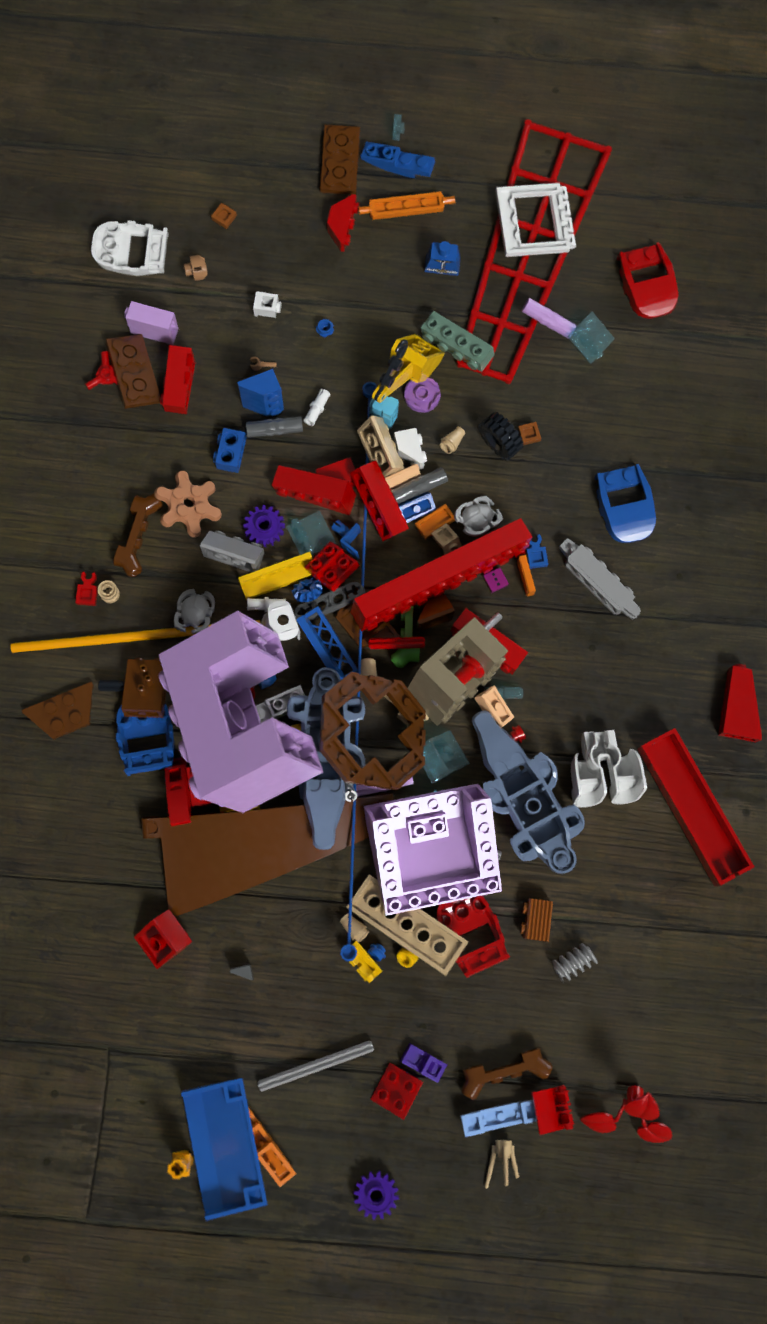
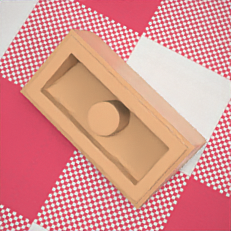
M414 464L385 477L390 490L421 476L419 466Z
M495 685L475 697L482 711L490 712L500 727H503L514 718Z

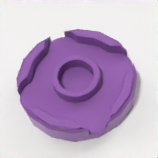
M429 377L421 383L410 380L404 390L406 404L416 412L433 410L438 405L441 397L438 384Z

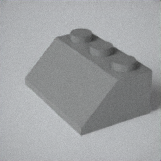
M209 531L200 545L204 557L251 573L259 570L265 554L261 545L253 542L251 544L245 543L243 539L235 536L233 538L227 537L221 531Z

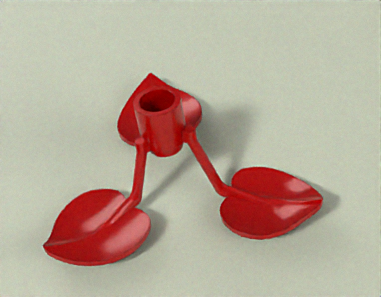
M639 1086L628 1087L627 1099H623L622 1106L615 1118L611 1114L604 1112L580 1117L581 1121L590 1129L600 1133H609L616 1129L615 1123L618 1122L625 1109L629 1115L637 1118L641 1117L643 1126L637 1128V1133L645 1141L662 1143L672 1139V1131L667 1125L658 1122L646 1123L645 1120L658 1118L660 1112L649 1092L644 1094V1090Z

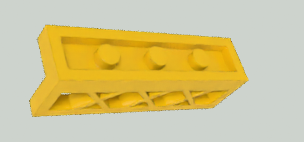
M307 552L238 577L246 600L247 598L252 599L296 583L299 580L312 577L304 568L312 560L311 553Z

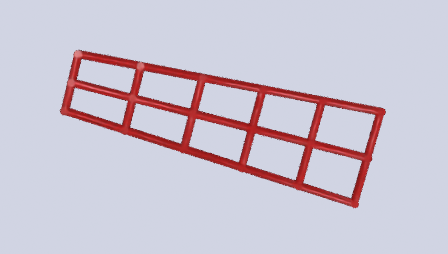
M527 119L524 123L507 187L514 186L516 177L520 176L541 184L560 183V186H566L567 192L584 197L573 221L574 232L571 234L575 236L611 154L612 147L533 123ZM530 129L563 140L550 178L519 168ZM570 142L603 153L587 190L556 181ZM543 196L533 224L517 219L519 228L531 231L527 243H534L537 234L556 240L555 231L540 227L550 200L549 196ZM498 215L466 331L473 334L476 319L497 325L490 344L493 346L494 354L504 328L524 334L507 374L489 369L493 358L482 372L477 369H471L462 360H457V367L510 384L538 322L531 318L528 327H524L507 321L520 281L543 287L544 290L538 303L545 306L568 252L559 254L548 281L524 274L530 255L521 257L517 271L494 264L493 259L501 234V224ZM490 270L514 278L500 318L479 312Z

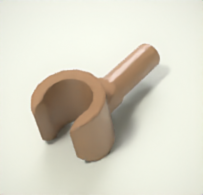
M257 357L250 358L251 362H258L256 365H250L254 371L260 370L261 367H276L275 362H262Z

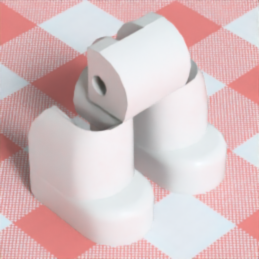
M614 730L595 733L584 732L581 739L584 760L578 761L579 753H576L571 763L573 785L571 794L573 804L577 807H591L603 801L607 795V787L600 761L607 760L611 780V802L613 804H628L639 800L647 790V783L642 760L638 752L630 749L628 755L621 757Z

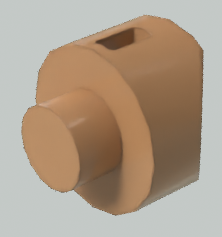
M200 255L190 256L191 263L184 264L186 276L194 275L195 281L203 280L207 276L205 258Z

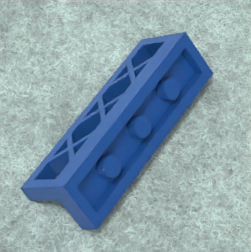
M319 606L296 619L324 665L337 671L341 680L346 676L341 670L342 662L351 665L353 669L351 672H358L356 664ZM316 612L321 618L319 626L312 624L308 618ZM322 629L330 632V642L321 639ZM332 646L340 648V658L331 655Z

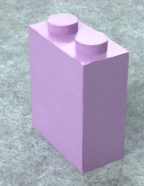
M131 301L124 314L131 334H142L145 338L173 345L178 332L175 314Z

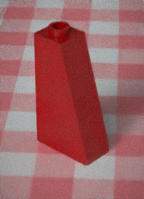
M735 664L728 669L718 735L756 743L762 740L753 672L752 669L746 668V665Z

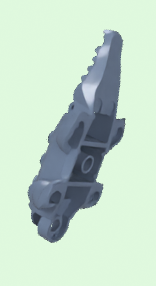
M327 667L319 669L314 674L312 680L313 688H311L309 696H291L287 703L288 718L300 721L301 732L312 736L323 769V773L315 776L314 779L305 781L303 794L304 805L312 828L313 845L321 850L330 849L334 845L335 831L346 799L344 781L320 752L322 695L341 680L337 671ZM324 678H330L332 681L327 680V679H326V680H323V681H321V680L324 679ZM353 696L338 711L350 725L351 722L363 720L365 703L361 697ZM349 726L337 738L362 768L365 765V757L360 748L350 743Z
M486 710L478 712L473 716L472 723L478 735L484 765L495 777L494 781L490 780L483 783V790L491 798L492 810L499 814H509L517 828L518 833L510 839L515 854L522 861H531L539 857L557 874L570 872L576 865V854L571 848L570 839L577 836L583 830L585 822L583 814L576 805L573 804L562 808L554 796L552 789L556 786L558 776L556 766L542 752L532 760L527 758L521 746L506 730L496 723L490 712ZM523 765L524 770L521 771L519 766Z

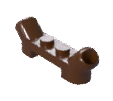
M154 493L145 498L138 495L134 497L130 511L136 517L126 547L118 545L114 557V566L122 567L129 577H135L142 572V566L136 557L137 549L140 550L143 542L142 534L148 528L147 518L163 508L161 500L156 499Z
M540 1048L521 1052L522 1061L489 1071H484L482 1064L472 1066L463 1070L465 1082L461 1088V1093L472 1100L477 1099L486 1082L491 1081V1084L503 1081V1077L510 1076L511 1078L522 1076V1072L527 1070L542 1079H546L552 1071V1063L542 1058Z

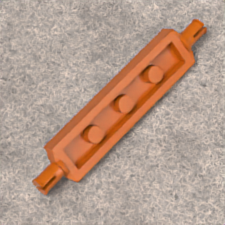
M442 192L373 199L370 200L369 206L359 207V215L370 213L372 219L375 220L443 212L446 204H455V196L444 197Z

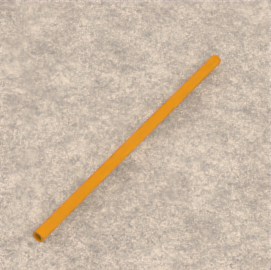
M190 626L185 627L186 632L177 630V628L11 643V652L185 637L195 635L196 633L193 634L192 630L196 629Z

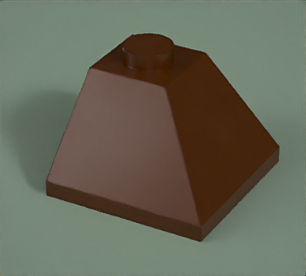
M446 595L429 598L417 621V633L453 619L455 610Z

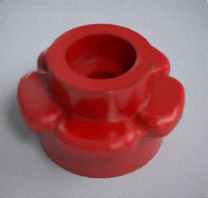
M519 725L516 727L512 726L513 731L510 732L512 738L516 742L522 743L526 739L523 730Z

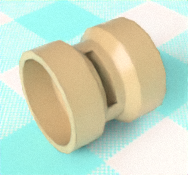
M105 580L99 584L98 594L104 602L114 603L119 599V589L112 581Z

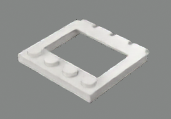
M554 183L496 188L495 192L505 257L565 253L576 247L575 236L571 234L574 230L572 218L570 217L569 201H567L566 186ZM549 196L556 241L521 244L514 198Z

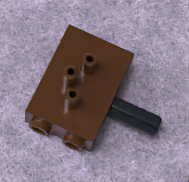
M143 658L128 659L125 680H99V691L123 692L121 710L125 717L164 718L167 691L159 680V672L163 670L160 658L145 660Z

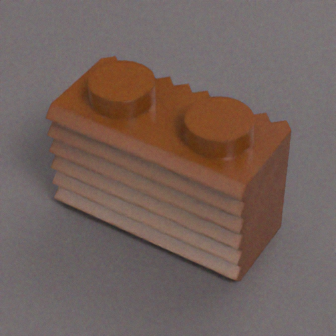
M529 898L527 902L523 903L522 913L526 914L525 922L521 923L520 934H524L523 939L549 942L553 901Z

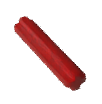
M424 637L370 638L368 645L370 649L425 648Z

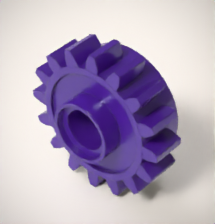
M265 505L262 506V510L255 507L256 512L249 511L250 518L245 517V522H247V524H243L244 529L247 530L245 535L250 536V542L255 541L259 545L263 544L264 547L267 544L273 546L274 541H280L279 535L284 536L282 529L285 528V523H281L284 521V518L279 516L278 510L273 512L272 506L268 510ZM262 524L269 525L267 529L260 528Z
M370 1171L367 1178L362 1175L363 1182L356 1183L359 1190H354V1195L359 1196L354 1199L356 1204L360 1203L358 1211L364 1209V1216L367 1217L370 1213L373 1220H375L376 1215L383 1219V1213L385 1212L391 1215L390 1207H397L393 1201L399 1200V1196L394 1194L398 1191V1187H392L395 1180H388L387 1173L381 1176L380 1171H377L376 1175H373ZM379 1190L382 1196L380 1199L375 1200L371 1198V1192Z

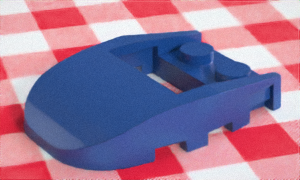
M639 464L605 473H597L595 480H598L599 487L597 490V499H599L600 506L599 512L605 520V526L609 535L621 543H631L649 537L655 528L656 514L651 487ZM642 485L646 500L615 507L610 506L607 492Z
M165 704L164 718L125 717L121 710V705L118 709L116 720L118 725L116 741L118 742L121 759L125 765L124 771L126 775L131 776V774L173 766L175 742L173 725L167 705ZM166 734L167 747L129 753L128 740Z

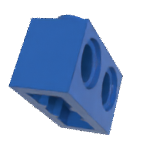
M223 428L222 434H219L217 439L218 451H215L213 456V462H215L217 469L239 473L247 439L245 432ZM229 439L236 440L233 444H227ZM226 456L232 457L228 462L223 461V458Z

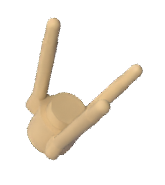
M496 1140V1145H492L485 1188L489 1186L496 1154H498V1158H503L504 1185H508V1158L510 1156L515 1178H519L514 1146H512L511 1140Z

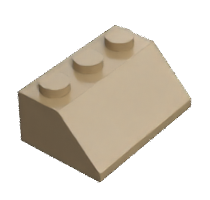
M374 415L370 416L357 432L370 462L377 461L385 478L403 470V461L397 453L395 442L391 439L388 426L383 418Z

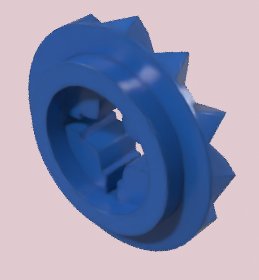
M314 577L310 580L306 578L304 581L299 580L298 584L294 585L292 593L297 601L310 602L321 595L323 588L321 583L315 580Z

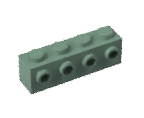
M435 311L432 312L421 327L422 337L427 342L435 343L443 352L448 351L456 360L466 362L473 370L477 369L482 372L494 357L493 346Z

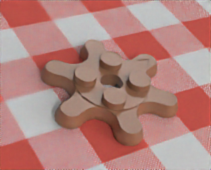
M179 471L175 475L177 483L175 489L170 490L165 487H158L154 491L156 499L164 501L168 505V511L161 516L160 522L164 527H171L176 522H182L187 527L188 535L196 538L201 534L200 521L202 519L208 518L212 521H218L222 516L220 509L211 506L208 502V497L215 492L216 488L211 481H206L201 486L193 485L189 481L188 473ZM187 498L194 503L193 507H187L184 504V500Z

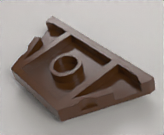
M354 588V592H353V593H354L355 595L358 594V593H357L358 589H357V588ZM352 603L339 610L336 620L359 647L360 628L351 614ZM382 621L374 629L362 631V648L369 646L370 638H395L400 636L389 622Z
M89 682L23 709L22 713L53 740L90 725L94 684Z

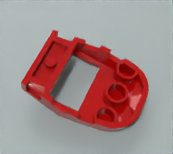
M658 242L656 245L625 253L623 251L620 252L617 260L621 261L620 277L623 281L622 288L624 294H627L630 299L629 303L633 311L640 317L648 319L671 313L677 305L678 288L673 265L661 244ZM663 264L668 274L634 283L630 271Z
M483 896L439 905L437 920L459 936L489 924L496 939L493 943L458 957L456 963L466 978L510 958L505 948V939L500 929L499 920Z

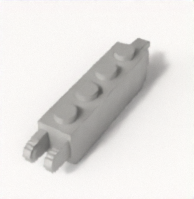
M568 538L560 545V550L567 558L565 567L613 614L623 612L632 620L640 615L641 608L633 601L635 598L633 591L629 587L624 586L616 574H611L606 569V564L593 556L590 548L584 547L582 544L578 546Z

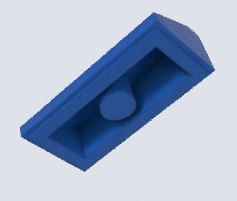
M430 492L422 493L420 496L398 504L406 523L436 510Z

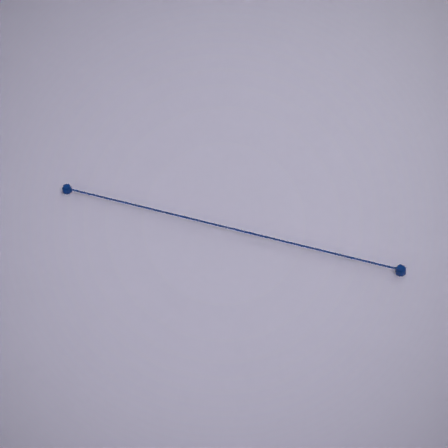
M367 382L363 386V395L368 398V418L370 417L369 411L371 407L369 405L372 394L377 388V385L373 382ZM366 453V464H368L369 458ZM364 504L363 550H362V576H361V585H362L363 587H364V572H365L366 519H367V508H366L365 504ZM359 629L358 673L361 675L362 631ZM359 721L356 722V734H355V745H356L357 747H358ZM354 784V786H353V788H354L355 791H356V786H357V784ZM356 800L353 801L348 944L341 949L342 959L348 962L353 961L357 956L356 948L351 945Z

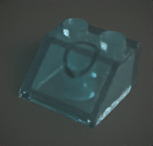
M447 731L425 742L423 749L425 765L423 768L432 784L470 764L451 731Z

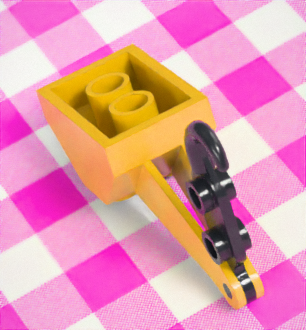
M416 334L396 339L391 349L388 362L389 368L380 377V385L373 392L372 398L381 403L409 379L416 383L426 381L441 362L445 352Z

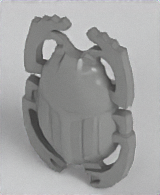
M487 496L477 497L471 502L462 504L454 514L455 521L463 523V532L473 537L487 533L490 528L496 527L503 520L499 509L496 512L492 510L490 505L493 506L494 502ZM494 515L496 516L495 522L492 521Z
M194 589L184 591L177 602L174 628L186 632L185 627L193 626L196 629L192 630L193 634L206 629L210 624V617L215 610L213 595L208 591L199 595L195 593ZM179 618H182L183 625L179 623ZM205 622L203 626L197 627L200 623Z

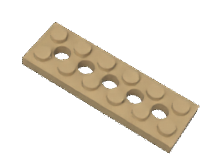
M368 875L352 899L353 913L444 976L448 974L468 944L467 940L421 909L396 913L393 919L386 918L378 880L371 875ZM373 897L380 899V904L376 908L369 906V901ZM408 919L413 922L410 930L402 928L401 925L404 920ZM421 931L429 933L427 941L422 942L418 939V934ZM438 942H443L446 945V949L442 953H438L434 949Z

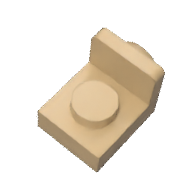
M447 523L431 533L432 538L443 549L444 555L462 547L458 535Z

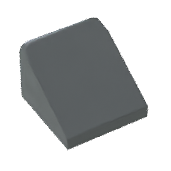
M251 965L231 968L230 970L232 974L254 980Z

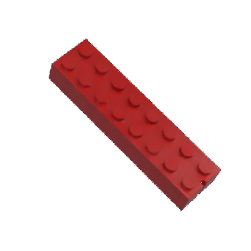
M676 728L640 746L637 749L714 887L721 886L736 878L735 876H739L754 868L748 854Z

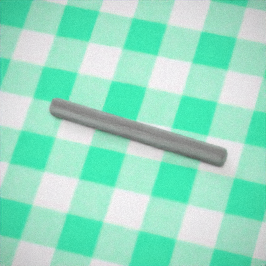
M367 1041L258 1081V1087L260 1091H265L373 1052V1044L371 1041Z

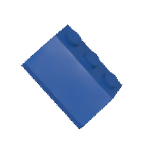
M273 369L237 382L241 404L244 408L266 417L270 415L276 416L284 410L281 387Z

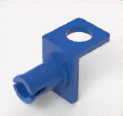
M337 520V525L334 523L331 529L343 537L340 540L342 548L359 560L358 552L349 545L361 533L359 524L356 523L349 529L340 520Z

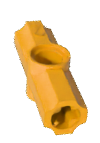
M183 1150L172 1153V1161L168 1165V1173L171 1174L173 1179L190 1176V1167L194 1159L191 1153Z

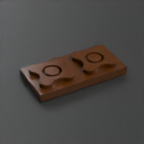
M325 125L321 193L356 195L360 127Z
M142 334L106 339V346L124 408L159 404L161 397Z

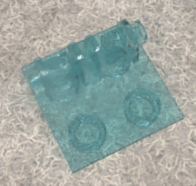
M590 312L568 335L569 339L590 364L596 358L602 357V352L615 339L593 312Z
M320 511L301 520H298V518L291 521L292 524L286 526L300 555L307 552L313 555L321 551L330 541L336 544Z

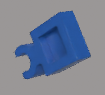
M540 534L537 535V542L530 541L529 547L531 548L526 550L530 569L548 566L546 547H540L542 541Z

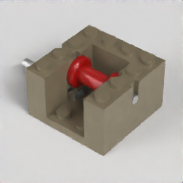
M496 613L484 625L474 617L419 668L408 686L409 691L426 711V715L437 726L441 722L445 724L456 710L459 711L466 704L464 700L467 697L473 698L479 691L477 688L480 685L484 687L506 660L504 656L508 650L489 632L502 619L501 614Z

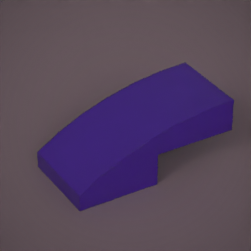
M410 1043L400 1059L401 1063L437 1083L447 1066L446 1063Z

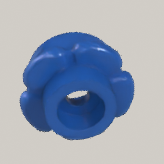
M327 319L319 321L316 326L317 333L322 337L332 335L334 332L333 323Z
M378 943L370 945L368 954L374 960L380 962L382 958H386L384 954L386 950L382 945Z

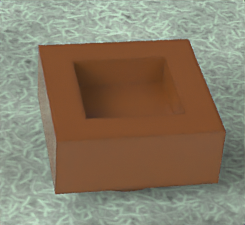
M221 203L211 218L214 222L227 229L237 216V213Z
M537 422L518 426L519 435L524 445L541 441Z

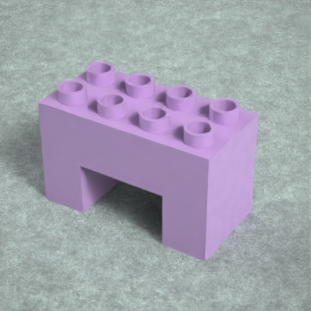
M236 611L159 654L163 668L159 672V680L164 689L170 692L173 705L169 706V715L174 724L180 727L183 740L179 742V750L183 758L190 763L193 776L189 779V785L196 798L244 813L323 773L312 736L274 718H270L263 723L260 721L250 688L289 667L276 632Z

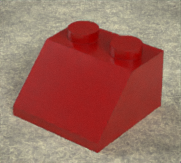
M170 910L154 918L134 936L156 969H159L192 942Z

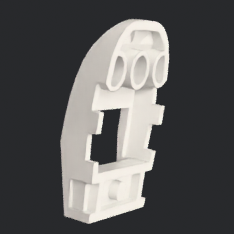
M118 221L103 223L93 234L92 255L101 267L110 271L134 276L164 273L168 230L167 228H164L163 231L154 229L153 225L136 224L135 221L120 224ZM131 236L148 237L145 265L140 266V268L128 267Z

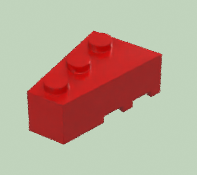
M169 345L166 376L163 382L164 393L161 394L160 404L163 405L165 412L187 414L196 364L192 348Z

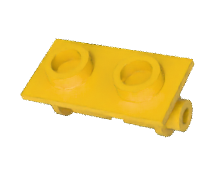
M356 940L352 945L357 950V956L353 961L349 962L353 967L357 965L359 968L356 971L364 981L367 980L370 983L382 972V969Z

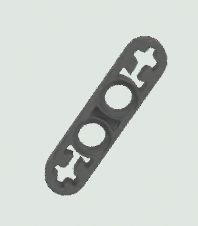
M359 582L349 583L336 589L334 592H328L313 601L300 604L295 609V617H301L303 610H306V613L310 612L322 601L326 603L325 608L322 610L323 614H329L352 604L354 598L365 594V589ZM354 588H357V589H358V591H357L358 594H357V595H355V594L353 593V592H354ZM342 594L343 600L340 603H335V596ZM316 612L308 618L310 621L319 618L320 616Z

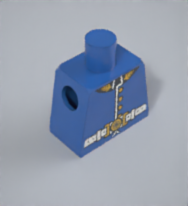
M446 241L441 243L433 242L426 254L425 272L458 276L460 266L458 245L449 244Z

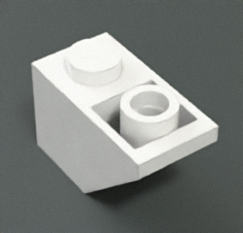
M416 428L394 432V442L399 457L412 465L418 464L419 469H423L427 458L425 451H421L420 445L423 444L421 434H417Z

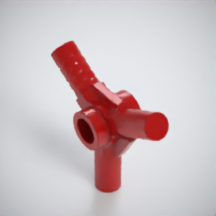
M107 351L101 352L102 366L99 367L96 377L85 383L88 390L100 383L102 385L117 384L114 370L109 365V353Z

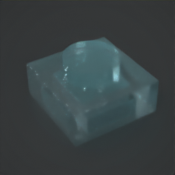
M395 114L393 126V140L400 141V134H404L405 125L404 122H401L402 115Z

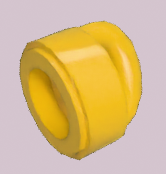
M404 947L397 952V960L403 967L410 968L418 960L416 955Z

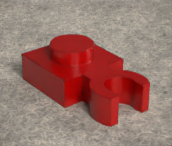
M82 572L81 579L83 585L78 584L75 603L77 605L96 606L98 587L93 584L96 582L97 576L92 572V578L86 579V573Z

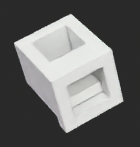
M256 291L253 306L254 316L258 317L260 315L276 318V313L281 311V302L278 300V294Z

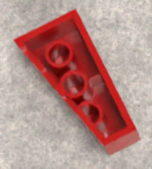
M280 465L277 468L271 485L276 494L282 497L289 496L299 501H305L349 516L357 496L350 483L346 480Z

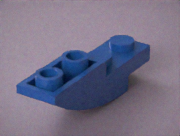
M371 142L365 143L361 159L369 164L410 178H415V175L430 177L435 164L434 157L401 152L399 147Z

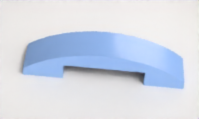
M533 1099L499 1105L461 1115L465 1137L482 1134L485 1131L537 1121Z

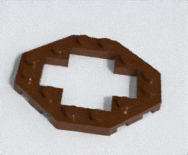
M350 672L322 695L320 752L345 783L397 790L425 765L423 749L426 730H424L426 711L402 681L395 679L387 680L384 677L359 675L356 672ZM360 690L372 705L387 695L410 724L397 735L409 752L387 772L375 757L361 768L337 738L338 735L350 726L338 709Z

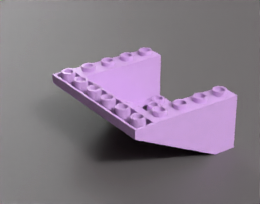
M479 784L364 806L366 826L386 915L502 891L491 798Z

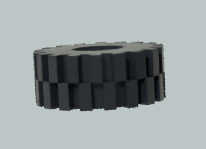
M498 412L490 414L478 426L479 432L482 434L481 437L486 441L485 443L503 460H510L524 447V443L521 441L522 438L518 435L519 432L513 428V424H510L507 418L504 419V416L499 415Z

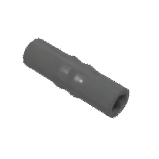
M302 417L246 422L247 437L303 432Z
M441 467L428 474L419 476L417 479H413L391 490L397 503L400 504L448 482V478Z

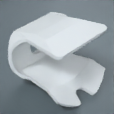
M282 600L272 603L268 607L267 613L264 614L261 624L276 632L280 641L289 640L294 637L300 640V629L290 603ZM280 615H286L289 618V622L286 625L278 623L277 619Z

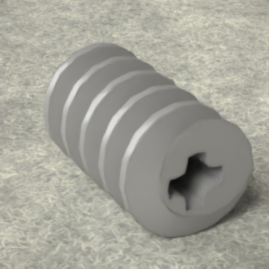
M583 943L579 944L580 950L576 947L572 949L573 954L569 951L566 952V958L562 955L559 956L560 963L557 960L552 961L553 968L563 984V977L569 981L571 980L570 973L578 976L577 969L585 972L583 965L591 968L590 961L598 964L591 949Z

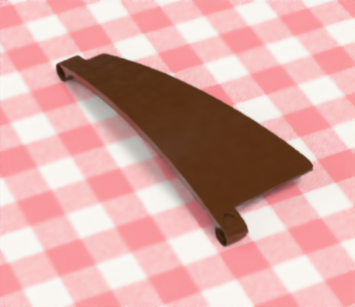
M393 792L356 798L354 844L369 837L364 806L394 800ZM351 798V802H348L345 799L342 814L335 831L334 845L327 850L317 849L313 845L312 828L304 804L253 809L244 813L232 811L191 815V823L172 827L169 817L148 816L141 818L143 838H161L168 910L174 916L182 915L267 882L351 846L353 800Z

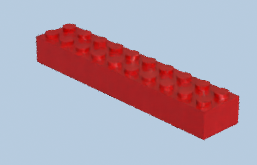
M520 518L354 598L351 614L361 631L366 629L368 631L378 626V623L382 621L388 622L395 617L394 615L400 612L405 614L411 610V607L415 605L421 606L433 596L437 598L444 594L445 590L449 588L453 590L459 587L461 582L466 580L467 582L472 581L478 574L482 572L486 574L498 564L502 566L514 556L519 558V556L525 554L532 535Z

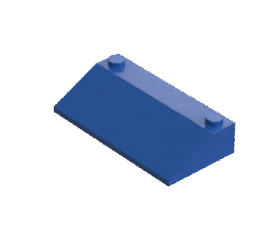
M239 1078L183 1090L181 1094L185 1105L205 1210V1220L268 1205L243 1079Z

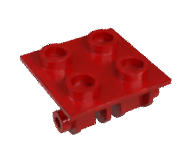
M389 1063L371 1100L404 1120L423 1082Z
M562 1085L532 1092L539 1135L562 1129H573V1124L575 1123L572 1114H569V1112H572V1109L568 1108L571 1103L568 1102L569 1090H566V1086Z

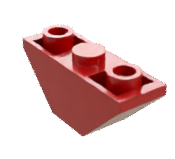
M354 194L331 206L327 221V232L341 252H344L345 247L350 244L351 235H349V231L354 228L355 219H353L354 213H358L359 203L356 202L357 195Z

